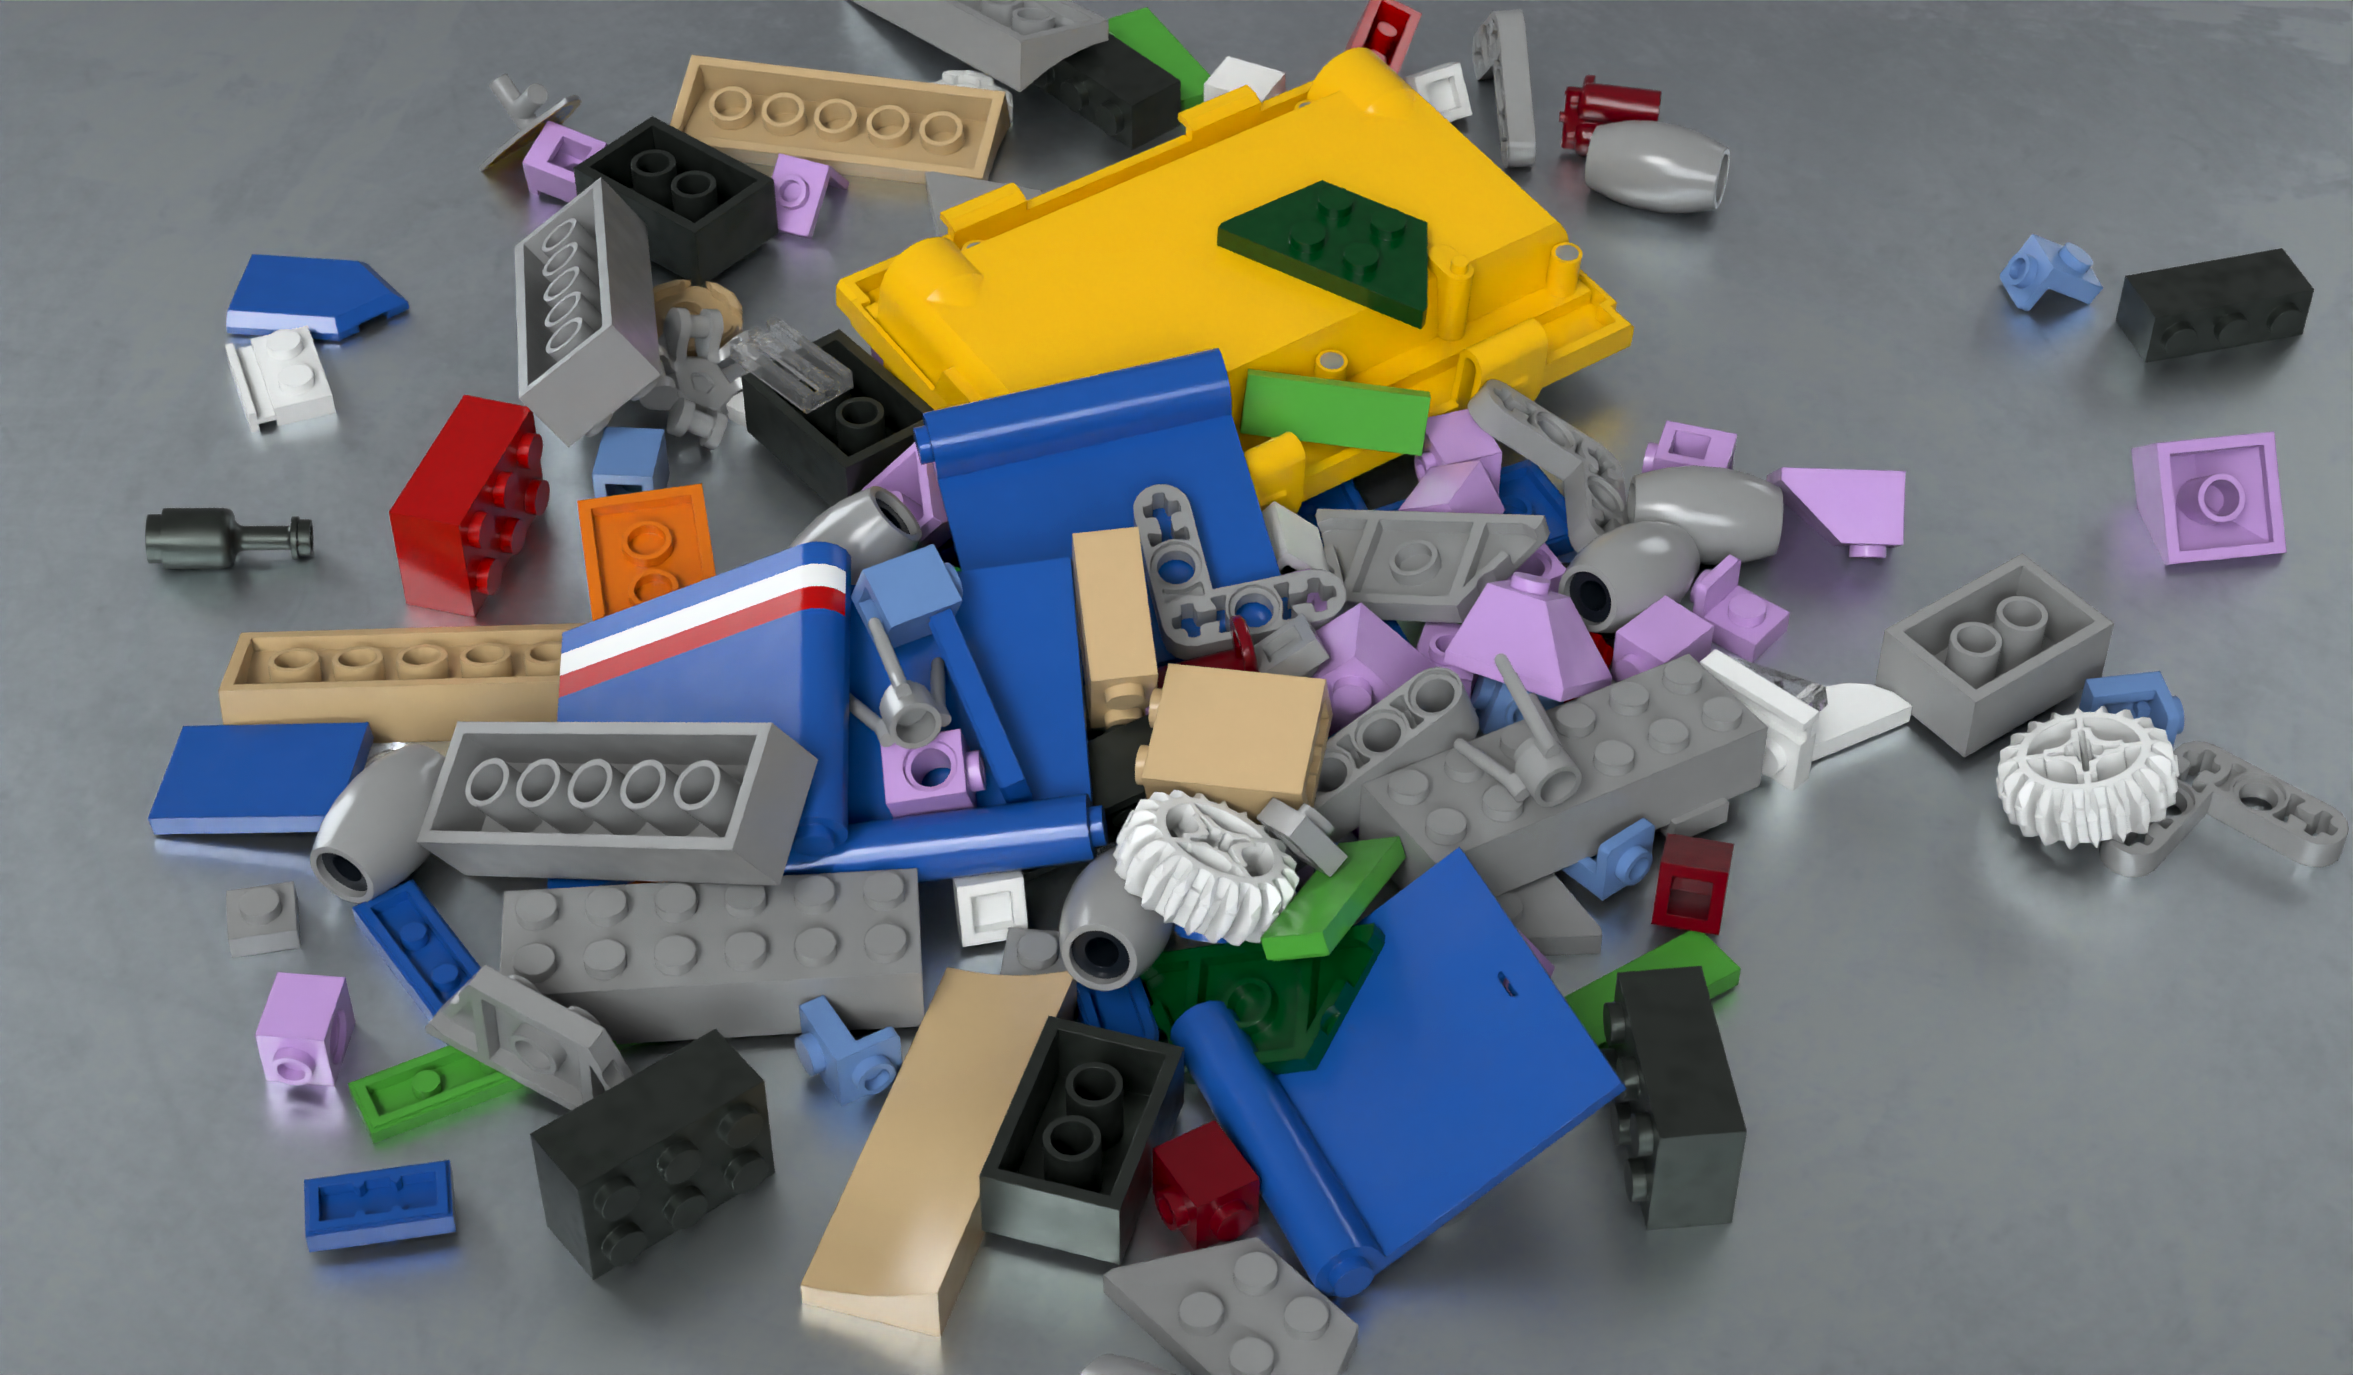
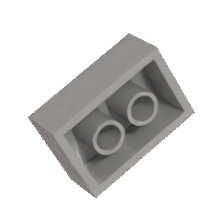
M2022 553L1885 629L1875 685L1896 693L1911 704V715L1959 754L1966 757L2082 690L2086 679L2102 677L2114 623Z

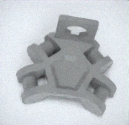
M672 307L665 318L663 334L658 339L661 375L655 387L645 397L640 399V403L647 409L669 411L666 427L668 434L682 437L686 431L699 436L700 446L714 450L720 444L728 423L726 404L733 396L743 391L741 376L774 360L772 358L765 359L756 347L760 340L753 330H746L738 334L719 349L724 323L722 314L718 309H703L699 315H691L687 308ZM690 338H695L697 356H687ZM739 361L745 373L730 383L721 369Z

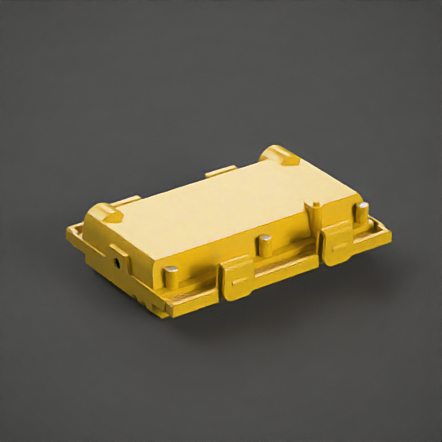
M1364 47L1352 48L1340 53L1322 68L1313 81L1263 102L1260 101L1254 90L1248 85H1244L1179 112L1178 120L1186 127V134L1032 199L1026 200L1022 191L1012 182L940 212V220L948 227V234L921 240L905 249L901 254L846 276L836 284V305L850 319L851 326L883 360V367L934 410L1219 348L1230 384L1232 417L1261 511L1275 501L1295 514L1300 509L1302 502L1403 454L1300 441L1292 432H1285L1275 438L1240 433V420L1248 369L1428 391L1431 396L1428 417L1468 409L1467 406L1470 399L1491 379L1499 380L1532 401H1535L1543 387L1631 346L1634 326L1616 310L1617 302L1580 269L1582 250L1577 245L1569 243L1565 228L1372 50ZM1321 180L1428 222V307L1425 325L1422 329H1418L1217 246L1218 227L1226 220Z

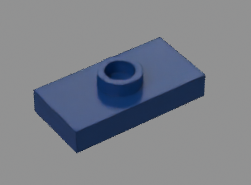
M450 1160L304 1180L305 1238L309 1253L456 1232L454 1184Z

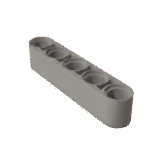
M1442 667L1429 668L1416 674L1327 740L1313 808L1334 826L1335 830L1329 836L1333 842L1340 841L1359 827L1361 784L1454 747L1453 743L1457 738H1462L1468 742L1476 737L1479 730V718L1458 674ZM1269 831V834H1268V835H1269L1271 838L1277 839V838ZM1286 848L1285 853L1290 855L1297 863L1295 873L1307 865Z

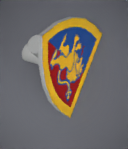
M507 73L498 77L489 84V87L520 131L500 146L478 168L482 172L536 140L548 120L561 125L580 106L582 100L577 95L566 97L537 117L535 112L548 99L546 88L541 84L534 83L521 94Z

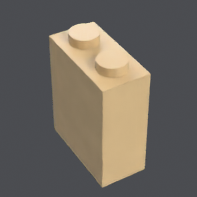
M1129 527L1073 533L1072 561L1077 619L1090 728L1105 727L1107 730L1111 726L1126 725L1146 716L1145 708L1149 706L1152 691L1154 688H1157L1158 683L1139 528Z
M1168 663L1163 688H1154L1151 694L1148 719L1149 726L1153 730L1149 745H1140L1135 762L1136 784L1144 786L1147 799L1154 792H1163L1170 795L1173 790H1181L1192 798L1197 793H1202L1209 801L1218 804L1225 801L1228 808L1238 813L1247 812V818L1255 824H1261L1256 817L1273 797L1295 810H1298L1303 803L1313 808L1333 717L1326 679Z

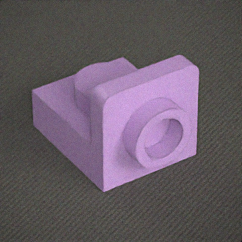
M1729 554L1713 570L1706 569L1698 576L1690 592V601L1694 603L1693 613L1714 625L1713 643L1753 663L1787 631L1790 612L1739 586L1741 560Z

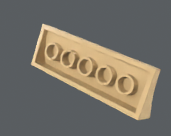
M691 55L670 126L744 163L775 166L780 153L829 165L839 174L926 185L925 172L931 171L988 181L998 149L1010 127L1006 92Z
M587 623L244 632L239 636L218 690L223 725L369 722L374 736L373 743L451 741L457 722H557L562 632Z
M950 967L946 968L800 1284L802 1303L941 1338L985 1235V1231H982L979 1175L1048 1016L1074 1022L1077 1018V981L1068 971L1038 975H997L970 972Z

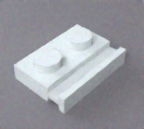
M308 326L291 330H278L269 335L252 338V346L235 349L233 343L225 345L228 363L251 433L260 431L259 424L276 420L277 425L282 426L336 413L333 396Z
M1715 649L1702 659L1700 664L1768 726L1762 774L1769 776L1786 788L1794 791L1809 778L1816 732L1812 730V724L1819 719L1820 712Z

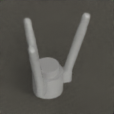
M871 618L868 626L891 685L885 690L879 706L881 717L851 693L849 712L875 732L883 747H889L894 743L905 749H917L926 746L937 737L941 727H945L951 722V716L946 708L944 661L942 658L936 657L931 662L930 692L924 685L907 680L882 622L879 618Z
M1498 654L1494 659L1495 664L1534 737L1527 739L1517 748L1514 754L1516 764L1515 772L1513 773L1462 738H1457L1453 746L1455 750L1467 757L1469 761L1502 783L1515 801L1521 802L1531 795L1536 803L1543 807L1561 804L1578 790L1582 782V773L1565 751L1538 696L1535 693H1527L1507 656Z

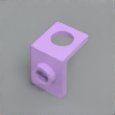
M779 153L772 179H774L778 231L811 239L827 187L832 186L847 190L849 181L829 165Z

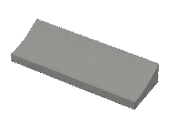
M851 0L1018 92H1022L1044 72L1068 56L1089 46L1108 41L1109 20L1070 0Z

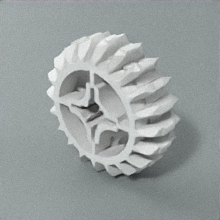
M2101 706L2096 712H2082L2078 707L2074 714L2065 716L2052 712L2050 721L2045 723L2029 722L2027 733L2011 735L2010 746L2000 750V762L1997 766L1999 777L1996 778L1998 797L2002 799L2003 810L2008 815L2009 823L2020 826L2023 836L2034 837L2039 835L2044 845H2051L2060 840L2065 841L2070 850L2079 843H2092L2096 848H2098L2101 841L2110 839L2124 843L2127 833H2148L2149 822H2159L2166 819V808L2176 804L2177 777H2179L2177 755L2173 754V746L2168 741L2166 730L2154 728L2151 718L2140 717L2134 719L2130 710H2122L2112 714L2108 713L2105 706Z
M1173 790L1170 795L1163 792H1154L1149 799H1140L1135 810L1129 813L1116 839L1117 846L1113 853L1117 860L1114 871L1120 878L1126 880L1124 889L1129 894L1142 898L1141 907L1144 910H1155L1164 917V924L1173 922L1183 927L1187 935L1196 932L1204 935L1210 943L1215 944L1221 938L1235 946H1240L1244 940L1260 943L1262 935L1295 897V889L1300 880L1294 872L1297 863L1290 855L1285 853L1286 845L1281 840L1271 838L1268 835L1269 830L1264 825H1257L1247 818V812L1238 813L1228 808L1225 801L1219 804L1209 801L1202 793H1197L1192 798L1181 790Z

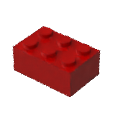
M464 395L390 509L389 516L406 604L475 618L488 595H494L497 592L503 570L512 555H518L521 552L527 530L535 517L541 516L545 512L550 495L549 483L547 480H543L540 461L543 440L540 434H536L534 415L527 406Z

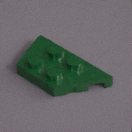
M1321 180L1226 220L1218 227L1217 246L1418 329H1422L1425 325L1428 307V222Z
M1374 923L1352 926L1329 956L1281 961L1267 960L1261 941L1260 943L1244 941L1240 946L1227 943L1162 952L1152 966L1139 977L1147 987L1153 1002L1150 1009L1158 1028L1166 1034L1168 1044H1172L1170 1033L1174 1023L1185 1011L1203 1002L1222 1001L1227 1009H1232L1236 1013L1240 1021H1234L1240 1029L1250 1036L1258 1049L1254 1054L1259 1062L1272 1073L1279 1075L1312 1071L1318 1068L1383 949L1385 934ZM1184 1064V1080L1188 1084H1196Z

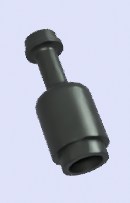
M163 508L162 514L147 515L145 526L146 556L148 563H162L164 569H225L234 565L236 555L243 550H290L292 559H300V556H312L313 524L311 519H300L299 516H292L290 526H242L236 522L233 511L227 508Z

